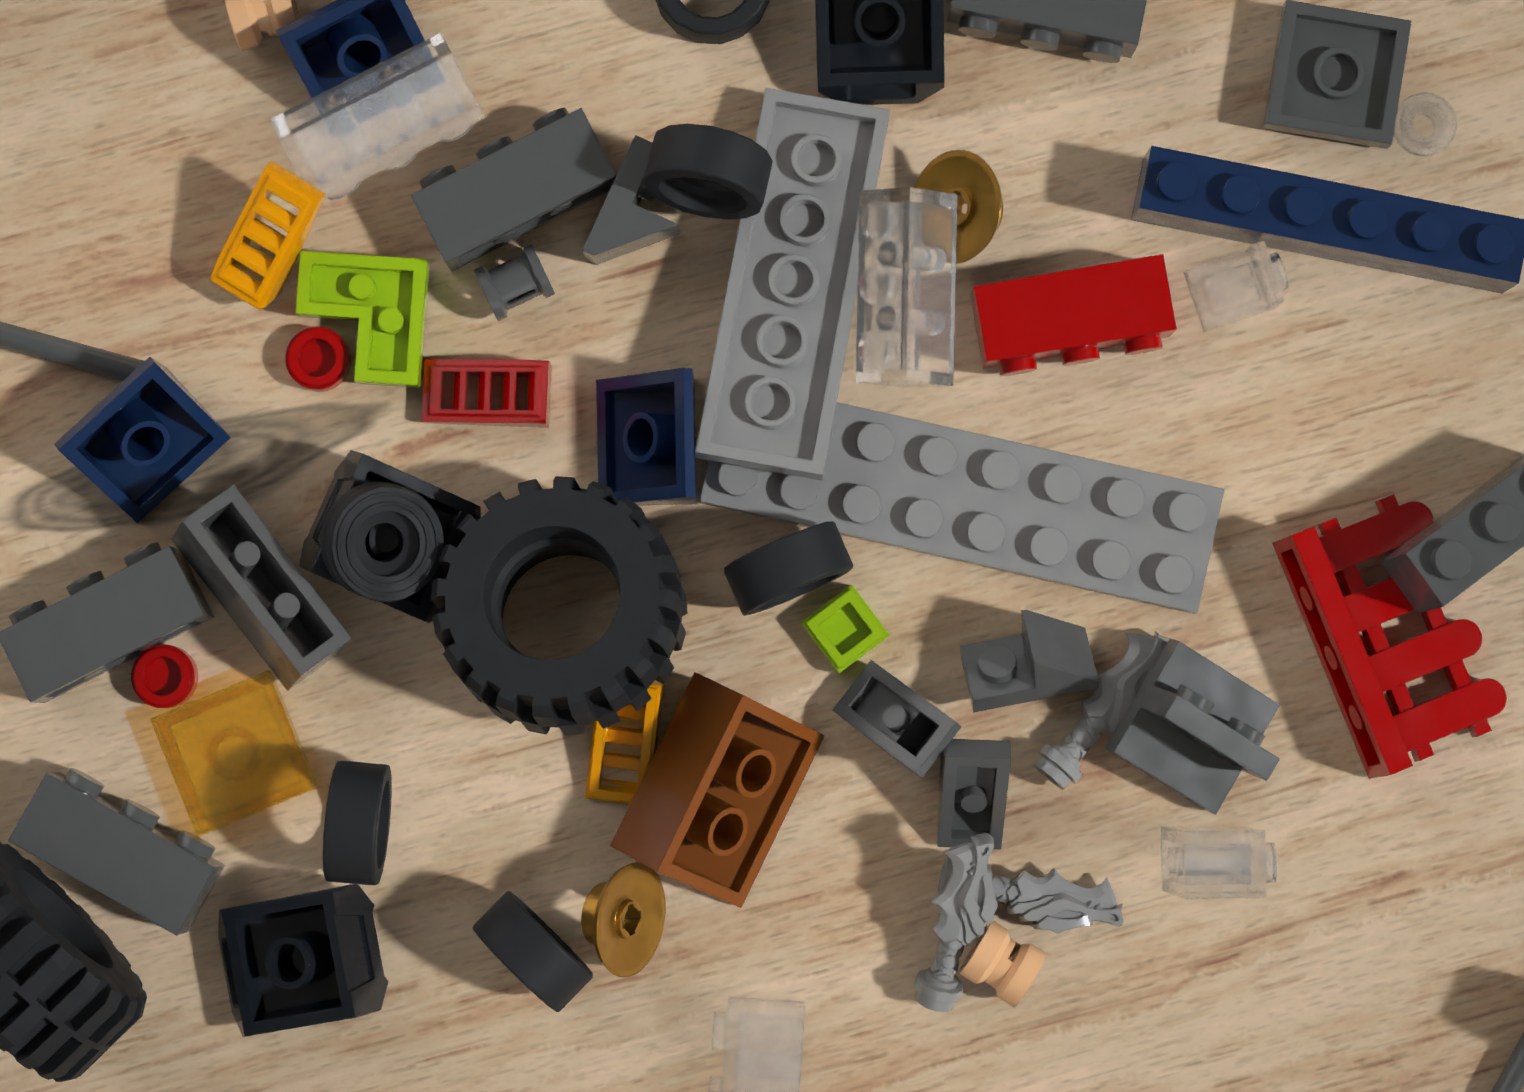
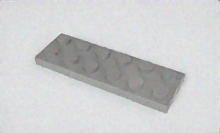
M765 88L755 142L768 151L773 163L764 204L760 213L740 219L697 440L696 458L822 481L890 109Z

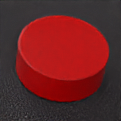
M318 326L309 327L298 332L291 339L286 349L285 363L290 376L299 385L310 391L324 392L336 388L345 380L351 367V353L346 342L333 330Z
M155 645L144 650L135 660L131 670V683L136 695L147 705L156 708H174L189 700L195 692L198 684V669L193 658L183 649L172 645Z

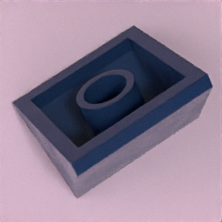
M336 0L276 30L331 134L444 78L405 0Z
M149 357L54 445L58 451L138 523L231 437L166 366Z
M677 368L596 380L598 483L611 487L616 499L621 500L628 497L638 506L697 504L695 379L693 369Z

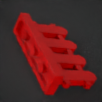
M1394 494L1375 502L1380 514L1342 529L1336 517L1318 524L1322 535L1320 538L1315 526L1272 543L1369 779L1389 776L1412 767L1413 764L1408 754L1409 751H1411L1415 762L1433 756L1434 752L1430 745L1431 742L1468 727L1472 738L1492 731L1487 719L1499 714L1507 702L1506 691L1498 681L1486 678L1472 682L1463 659L1476 654L1482 644V633L1479 627L1470 620L1460 619L1447 623L1441 607L1422 612L1421 615L1428 631L1391 647L1389 646L1381 623L1411 612L1414 608L1392 578L1365 587L1356 564L1393 549L1397 550L1433 523L1432 512L1425 504L1418 501H1410L1399 506ZM1336 572L1339 576L1346 596H1343L1342 591L1334 574ZM1359 632H1362V635L1365 639V642L1371 654L1369 656L1365 650ZM1444 668L1452 691L1414 706L1405 683ZM1385 691L1395 712L1394 715H1392L1383 692Z

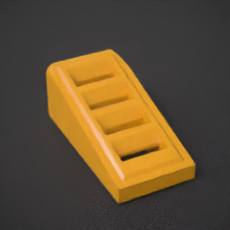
M273 161L268 163L216 261L210 275L211 281L257 309H264L282 293L326 194ZM272 193L300 209L297 216L269 200ZM261 217L287 231V235L281 234L260 221ZM251 240L276 255L275 258L250 244Z
M655 680L649 686L647 691L652 699L638 711L630 703L617 712L619 717L644 720L643 730L609 726L603 729L598 721L593 722L585 799L630 805L657 750L665 683L663 684ZM606 742L641 746V755L605 752ZM603 767L639 771L638 782L601 778ZM601 781H604L621 787L600 784Z

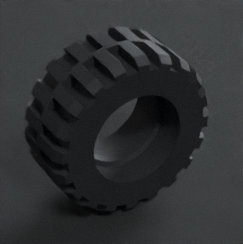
M555 476L553 488L542 489L537 479L518 483L520 495L505 500L499 491L484 500L483 502L489 510L477 521L468 514L456 527V530L463 538L459 546L456 548L450 544L445 545L438 560V563L445 571L444 578H437L432 583L431 600L438 608V613L432 618L435 635L444 646L445 652L443 655L465 686L480 703L486 704L494 715L509 724L516 720L521 722L528 731L545 735L549 732L550 727L560 728L565 736L584 734V724L598 721L604 729L620 722L617 712L630 703L637 711L652 699L647 691L649 686L655 680L664 684L674 669L669 658L673 650H682L686 631L681 622L682 616L688 613L686 593L680 581L682 576L663 535L655 523H650L646 519L642 508L628 497L621 500L616 499L611 487L592 481L587 489H582L579 487L575 477ZM566 555L589 557L603 563L616 579L620 599L611 625L598 641L576 655L555 660H542L525 656L510 643L503 627L505 604L516 582L529 569L545 560Z
M0 842V1049L9 1052L18 1063L27 1069H34L39 1076L47 1080L54 1079L55 1082H64L77 1079L143 1016L147 994L142 989L143 984L139 976L131 970V964L126 957L116 949L109 936L91 920V916L79 904L77 905L62 887L54 880L49 879L32 861L23 858L10 845H3Z

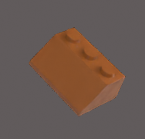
M694 672L610 846L656 872L742 908L825 735Z

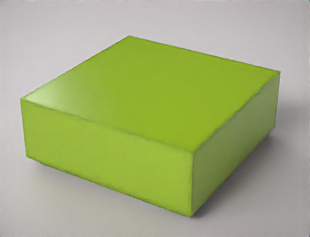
M850 585L801 622L802 626L838 674L890 636L853 585Z

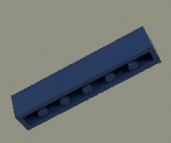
M1151 146L1143 158L1131 217L1132 221L1501 294L1519 284L1524 259V219Z

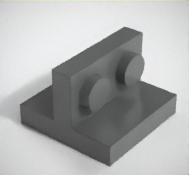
M1170 638L1105 749L1202 809L1216 815L1241 771L1267 781L1279 762L1280 758L1260 747L1265 738L1263 733L1280 704L1182 642Z

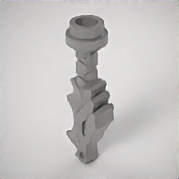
M1156 631L1154 636L1126 633L1129 641L1124 658L1110 670L1097 674L1099 688L1095 690L1088 700L1082 702L1084 717L1076 725L1075 730L1072 733L1070 732L1061 743V746L1055 744L1052 747L1045 744L1040 750L1041 758L1034 766L1045 778L1061 790H1064L1070 782L1077 783L1083 775L1079 770L1081 767L1079 761L1090 750L1089 747L1092 744L1094 745L1101 737L1103 732H1105L1106 736H1113L1170 638L1161 636Z
M988 833L971 835V842H966L943 851L952 861V874L944 889L931 900L940 911L939 919L932 927L940 938L936 951L937 955L934 957L932 967L918 972L914 984L917 990V1002L933 1011L948 1012L952 1010L954 1003L960 1000L964 986L956 976L964 946L971 947L975 945L977 935L979 937L985 933V922L990 924L994 921V913L998 903L993 890L991 865L988 864L989 856L994 849V839Z
M948 857L945 858L942 866L938 894L944 889L952 874V861ZM1054 868L1043 877H1034L1025 870L1014 879L992 876L993 890L997 902L1009 903V906L1006 908L1008 913H1019L1018 918L1021 922L1033 921L1031 925L1034 929L1050 930L1059 934L1069 929L1091 926L1093 921L1106 922L1118 927L1122 926L1124 922L1121 913L1123 904L1117 905L1116 897L1108 878L1102 884L1095 887H1081L1065 880Z

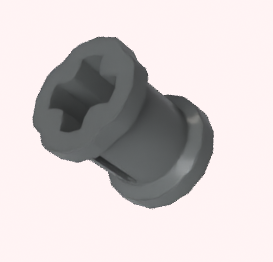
M532 244L523 248L522 255L490 270L483 266L474 270L498 322L507 318L508 310L540 295L548 298L555 294Z

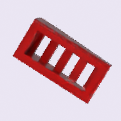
M425 359L422 423L549 428L552 365L548 360ZM442 374H455L453 409H441ZM468 375H479L478 410H466ZM492 376H504L503 410H491ZM517 377H529L528 410H516Z

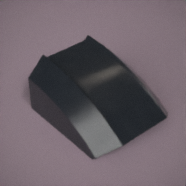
M815 0L817 85L819 93L830 99L862 105L920 103L944 88V0Z
M350 450L335 470L334 478L310 532L303 542L299 567L339 584L329 573L322 558L320 547L321 528L325 516L334 502L345 492L358 485L371 482H386L405 487L422 496L432 506L440 520L443 530L444 547L449 544L456 548L459 546L463 538L456 530V527L468 514L478 521L481 518V506L368 455ZM381 523L370 529L365 539V547L373 559L384 560L394 554L399 542L395 528L389 523ZM439 565L432 579L415 594L398 601L381 603L430 623L432 618L438 613V608L431 600L432 583L437 578L443 579L445 571Z
M349 884L219 910V945L231 1010L242 1037L352 1019L381 1010L389 981L384 976L374 923L373 909L375 905L358 884Z

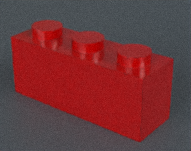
M1163 254L978 285L973 287L970 294L983 369L998 367L1000 376H1012L1037 370L1036 360L1061 356L1063 366L1096 361L1100 359L1099 349L1121 345L1124 346L1125 355L1156 351L1163 348L1161 339L1170 337L1177 330Z

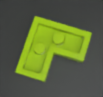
M300 251L295 314L299 317L359 321L354 382L366 385L420 388L430 262L427 259Z

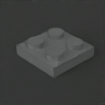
M1286 0L1282 6L1263 128L1388 149L1393 141L1412 21Z

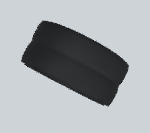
M371 482L348 490L330 507L321 528L320 547L326 568L342 587L369 600L392 602L415 594L432 579L440 565L438 560L444 549L442 526L435 510L422 496L410 489L395 484ZM389 523L398 534V547L389 558L375 560L366 550V536L375 525Z

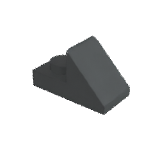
M635 135L582 249L585 260L598 265L680 234L678 224L638 206L641 198L648 202H651L654 198L643 184L652 142Z
M1021 610L1022 634L960 645L961 661L973 713L1098 689L1099 680L1085 627L1029 610Z
M870 660L832 709L837 715L885 750L905 768L923 778L962 727L872 660Z
M952 739L945 747L940 756L937 847L952 848L966 842H971V835L988 833L994 839V849L1001 850L1011 764L1010 741Z

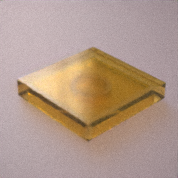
M271 670L150 718L197 837H202L319 788Z

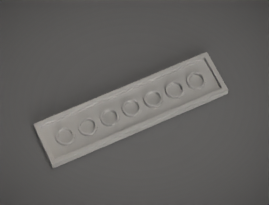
M837 402L822 481L709 460L700 503L805 527L834 521L840 535L1196 614L1199 609L1224 489Z

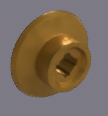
M951 150L940 154L924 168L916 181L910 203L911 226L921 249L935 261L944 264H960L971 260L988 246L1002 221L1003 200L998 179L989 164L973 152ZM963 204H967L966 214L962 213Z
M640 862L628 864L618 869L607 882L594 886L585 899L581 915L583 935L588 943L595 946L601 963L615 976L626 978L640 972L649 963L659 945L664 927L666 902L663 885L657 872Z

